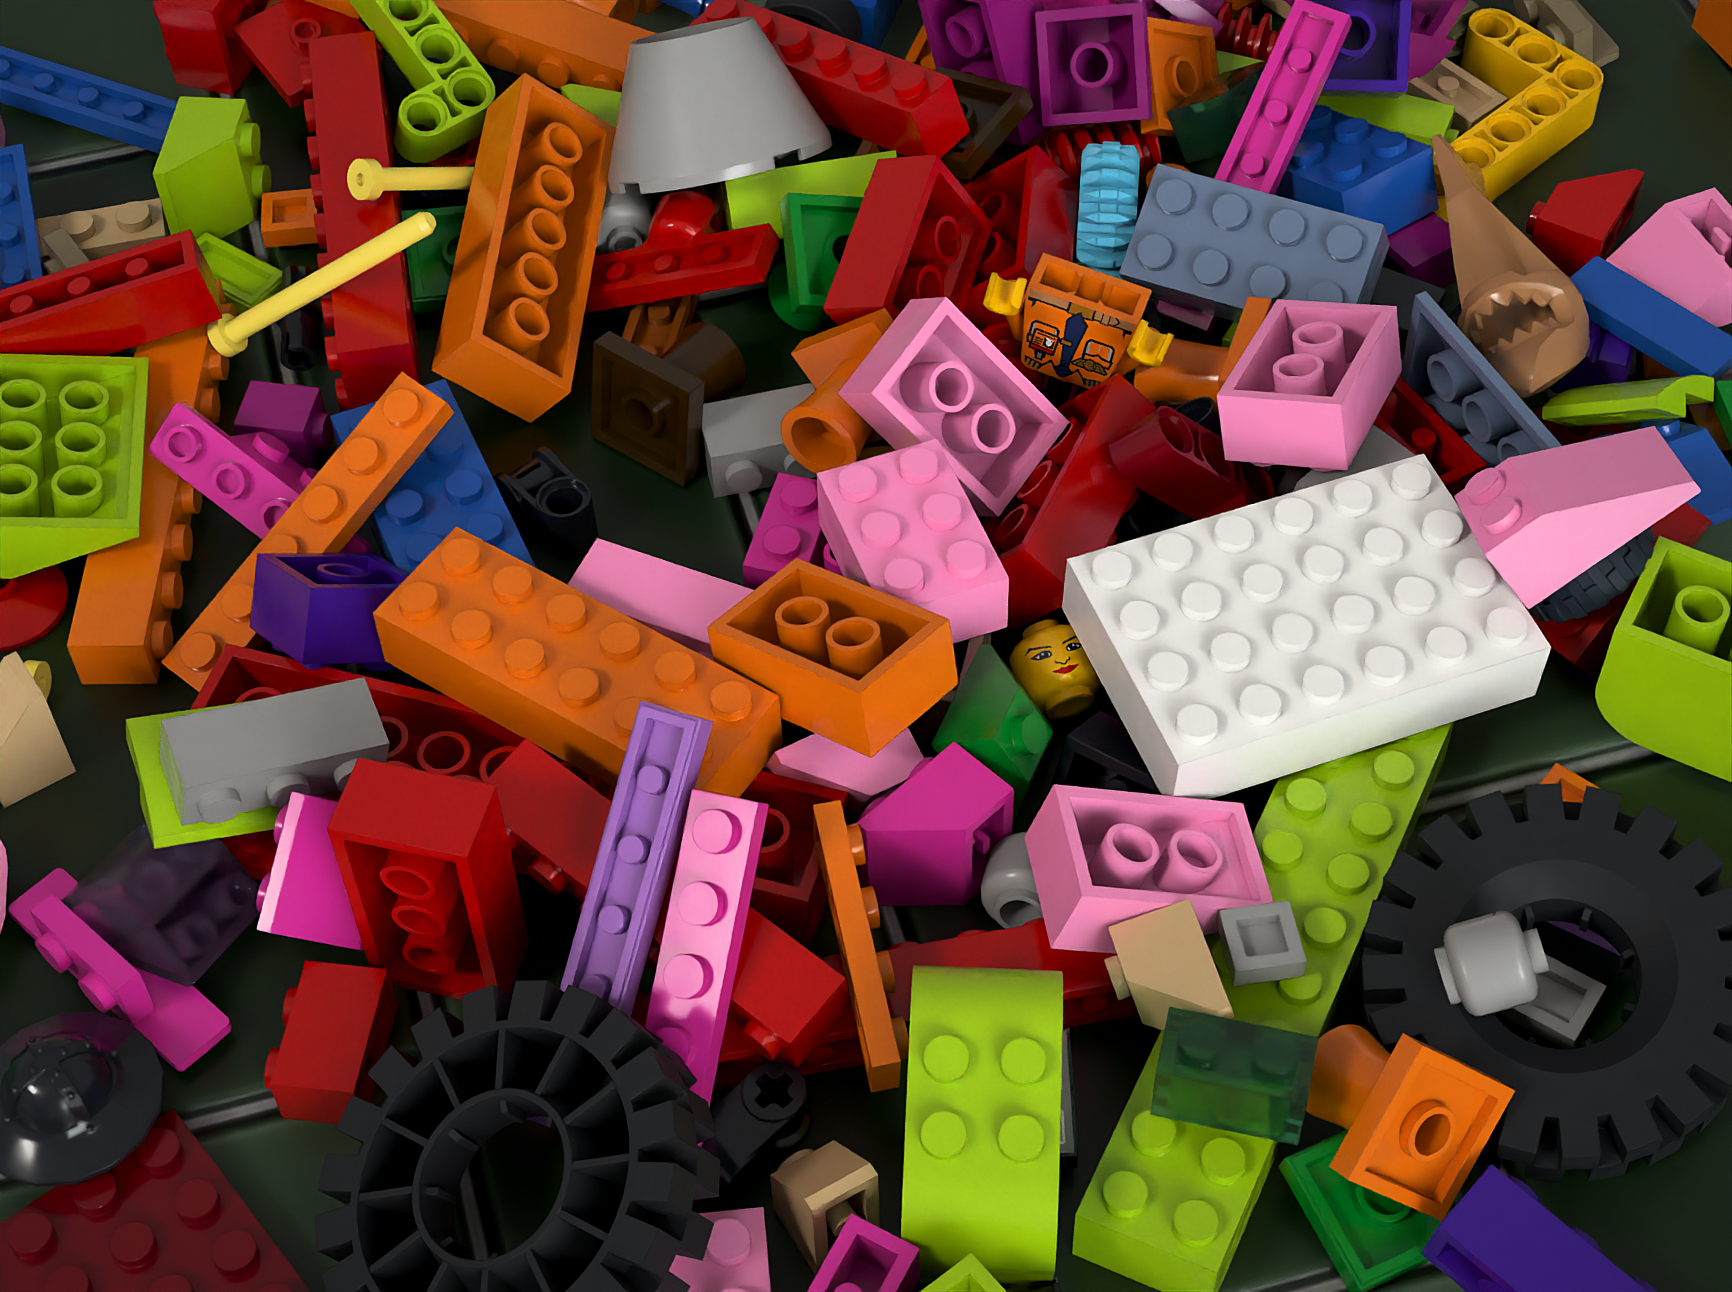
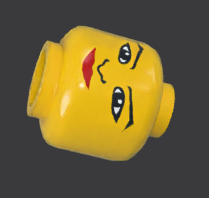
M1048 619L1034 623L1026 628L1022 633L1023 640L1014 647L1009 657V662L1014 676L1037 706L1050 719L1069 718L1089 708L1095 701L1094 694L1102 683L1072 626L1059 625L1058 621Z

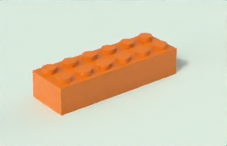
M524 73L487 107L431 371L517 417L532 423L571 393L616 128Z
M457 526L373 612L385 662L524 739L527 738L535 745L615 789L640 700L713 721L694 788L696 790L739 798L765 767L774 752L778 751L783 745L780 696Z

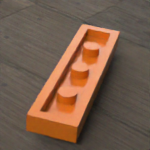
M840 800L813 805V836L843 970L847 980L870 1090L872 1093L897 1088L900 1085L901 1061L908 1060L909 1037L903 1016L890 1017L886 994L896 992L892 963L887 950L875 952L871 929L880 928L877 899L873 886L860 887L856 866L866 863L861 831L858 823L846 825Z

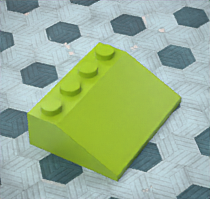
M0 354L1 579H13L139 537L150 367L149 357Z

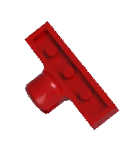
M690 189L675 190L665 195L658 203L648 227V238L642 245L633 249L595 255L585 313L606 311L611 308L652 303L663 299L692 294L698 295L714 290L750 286L755 283L765 282L780 238L770 223L721 232L723 217L721 214H714L712 217L716 207L709 197L701 192Z

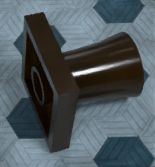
M938 66L935 69L936 72L951 77L970 132L941 158L942 162L959 183L964 186L1003 164L997 148L1034 105L1028 88ZM877 145L879 152L892 151ZM896 152L897 158H898V157H906V156L901 155V154H899V153Z
M704 322L689 325L672 346L660 357L608 331L595 340L593 345L591 436L685 487L699 476L703 404L721 401L741 391L745 384L746 366L740 350L724 331Z

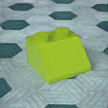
M179 97L153 170V177L171 235L191 229L195 239L199 238L204 232L222 239L255 221L262 200V193H269L271 191V171L268 165H262L259 153L261 146L260 128L257 123L251 122L246 99Z

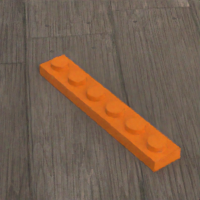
M401 372L161 663L200 692L227 643L259 651L267 639L250 628L257 553H340L455 413L447 402Z

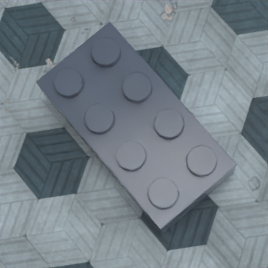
M1157 163L1119 275L1125 281L1151 289L1150 298L1239 323L1248 296L1272 298V305H1274L1277 299L1370 304L1390 243L1383 224Z

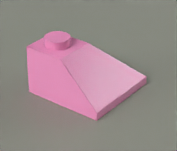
M908 727L872 758L814 733L775 751L762 770L847 791L849 793L850 812L858 813L866 809L875 799L879 797L887 798L907 781L914 767L925 758Z

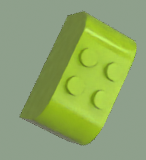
M1659 536L1653 548L1654 551L1651 559L1647 560L1645 569L1641 573L1615 627L1596 685V703L1605 720L1628 740L1646 749L1732 782V563Z
M913 965L901 1239L920 1248V1278L917 1283H932L970 1253L980 1261L1002 1287H1020L1034 1282L1053 1281L1056 1263L1059 1202L1063 1032L1062 971Z

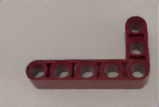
M1160 406L1112 437L1109 442L1111 459L1124 479L1196 521L1277 497L1273 480L1265 467L1255 466L1250 462L1225 460L1223 441L1220 436L1168 406Z

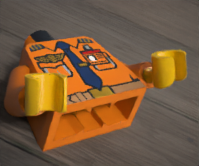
M1044 252L1028 284L1027 290L1025 289L1027 283L1025 278L1019 277L1017 281L1004 280L998 276V273H991L983 305L990 311L1005 315L1014 339L1022 343L1021 362L1026 368L1045 374L1042 387L1049 396L1055 399L1069 400L1076 395L1079 386L1090 389L1108 379L1110 375H1115L1119 372L1124 376L1142 364L1152 367L1160 366L1174 338V335L1169 332L1167 334H1160L1155 328L1148 327L1149 322L1141 319L1149 301L1151 289Z

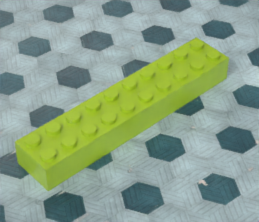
M1454 721L1278 778L1253 832V837L1273 901L1289 900L1307 961L1304 976L1233 986L1219 933L1205 935V940L1230 1002L1235 1020L1258 1025L1257 1036L1312 1047L1321 1036L1330 1030L1364 950V930L1372 901H1380L1383 877L1400 852H1405L1445 759ZM1161 1030L1075 1214L1072 1254L1161 1292H1219L1299 1103L1297 1093L1299 1073L1251 1064V1068L1224 1063L1222 1062V1057L1166 1046L1167 1037L1190 1042L1194 1041ZM1256 1045L1253 1052L1254 1055L1302 1064L1305 1055Z

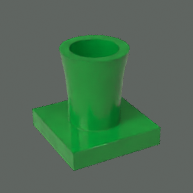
M788 192L780 201L785 260L773 269L768 282V294L775 312L788 325L798 330L815 332L823 330L834 323V320L823 310L864 197Z

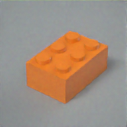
M795 558L707 626L714 662L780 696L782 719L869 758L876 755L959 684L949 618L799 558Z

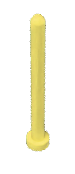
M356 159L349 166L347 183L352 196L357 200H376L383 191L470 190L474 167H382L375 159Z
M418 212L236 317L227 313L222 314V319L209 322L207 326V333L211 344L221 355L226 357H232L246 349L248 337L432 234L436 227L434 216L428 212Z

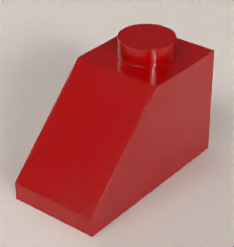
M1629 169L1560 182L1546 203L1538 201L1535 204L1528 218L1525 233L1532 235L1531 242L1562 272L1573 276L1596 255L1605 260L1634 214L1645 172Z

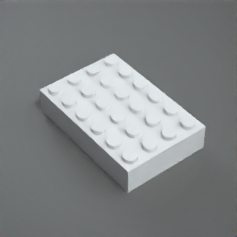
M1424 453L1067 559L1062 610L1161 795L1210 800L1534 696L1551 650L1549 642L1519 597L1484 555L1461 509Z

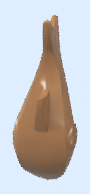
M1438 134L1431 138V143L1445 192L1453 262L1462 309L1457 322L1458 328L1515 393L1524 400L1553 386L1585 358L1590 345L1589 316L1582 295L1571 279L1497 209L1485 195V180L1476 162L1465 163L1445 138Z

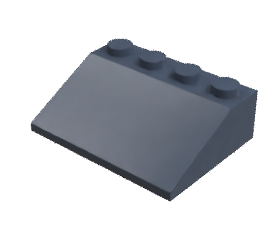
M1426 291L1416 294L1400 377L1487 463V468H1494L1509 457L1562 446Z

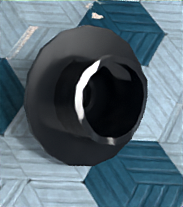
M98 1012L57 1014L22 1028L1 1045L0 1173L4 1177L29 1185L47 1187L76 1185L118 1166L144 1143L162 1110L165 1074L152 1042L128 1021Z

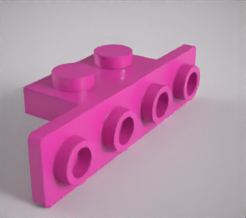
M185 402L174 405L149 445V452L261 539L267 535L319 472L312 468H303L288 456L289 448L273 435L266 432H255L229 436ZM355 533L340 553H370L371 545Z
M56 868L9 905L8 911L12 919L36 940L35 945L55 970L59 973H63L65 970L70 971L79 980L78 985L85 996L102 1013H107L111 1009L121 1020L128 1021L152 1042L155 1051L177 1071H185L231 1032L232 1025L229 1018L64 869Z

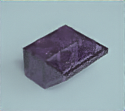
M146 820L124 838L61 900L132 966L185 987L196 983L260 914L256 907L259 890L258 884L219 838L154 849Z

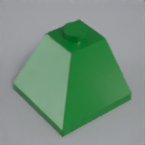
M990 644L979 646L931 746L940 754L951 743L956 742L1013 787L1014 824L1057 730Z

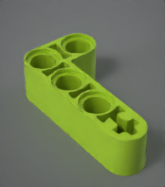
M349 0L371 31L374 30L375 37L416 90L403 99L399 107L394 133V145L398 153L413 163H427L478 137L482 133L487 107L495 99V85L433 0ZM395 16H406L411 21H403ZM426 58H437L439 60H442L444 63H433L428 61ZM468 100L477 106H465L458 101ZM422 124L429 127L431 131H419L411 125Z

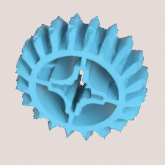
M1103 141V144L1088 143L1082 151L1075 264L1122 279L1119 271L1137 223L1140 156L1133 145H1120V142Z

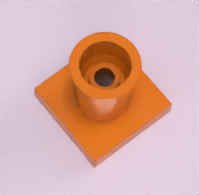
M1147 17L1153 119L1140 120L1141 134L1211 141L1225 137L1226 129L1221 91L1210 99L1199 102L1215 89L1208 90L1186 106L1175 109L1194 96L1192 95L1194 92L1208 86L1219 78L1213 27ZM1128 120L1132 127H1134L1136 120ZM1116 121L1086 123L1084 124V126L1091 134V130L1095 124L1105 123L1112 132L1113 126L1116 123Z
M1248 296L1230 347L1213 346L1173 338L1160 366L1152 367L1142 364L1135 368L1134 387L1152 404L1157 401H1186L1200 397H1210L1218 407L1217 394L1273 306L1272 298Z
M885 308L803 339L791 352V355L816 390L784 415L781 421V436L792 457L803 467L815 474L857 462L864 445L884 439L838 395V392L894 322Z
M1342 1025L1328 1031L1312 1045L1314 1048L1313 1056H1305L1302 1065L1310 1066L1308 1075L1298 1074L1297 1093L1302 1107L1309 1114L1349 1130L1329 1167L1351 1182L1443 1221L1515 1090L1496 1078L1404 1033L1390 1054L1367 1029L1359 1025Z

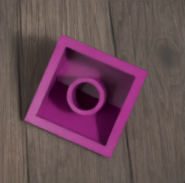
M1146 2L1035 12L1042 127L1153 119Z

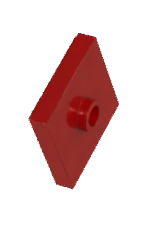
M283 0L232 27L235 40L291 109L304 103V99L313 98V96L306 97L300 68V63L310 62L308 39L367 31L358 19L305 0ZM377 43L381 62L382 60H384L382 47Z

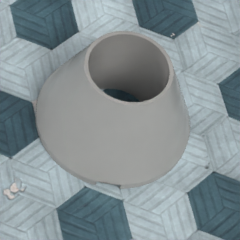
M754 17L730 18L674 29L640 38L629 43L607 181L610 192L620 195L626 193L624 186L639 183L641 194L678 190L775 169L774 161L780 160L789 154L798 153L799 160H804L832 146L830 131Z

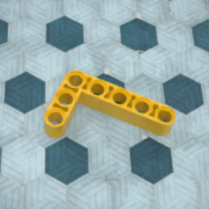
M1486 8L1474 12L1469 17L1460 66L1471 75L1506 96L1508 101L1450 143V145L1465 163L1476 162L1485 180V195L1492 202L1589 129L1593 124L1604 75L1601 69L1594 63L1508 12L1500 9ZM1434 155L1433 165L1439 209L1433 212L1449 223L1445 192Z

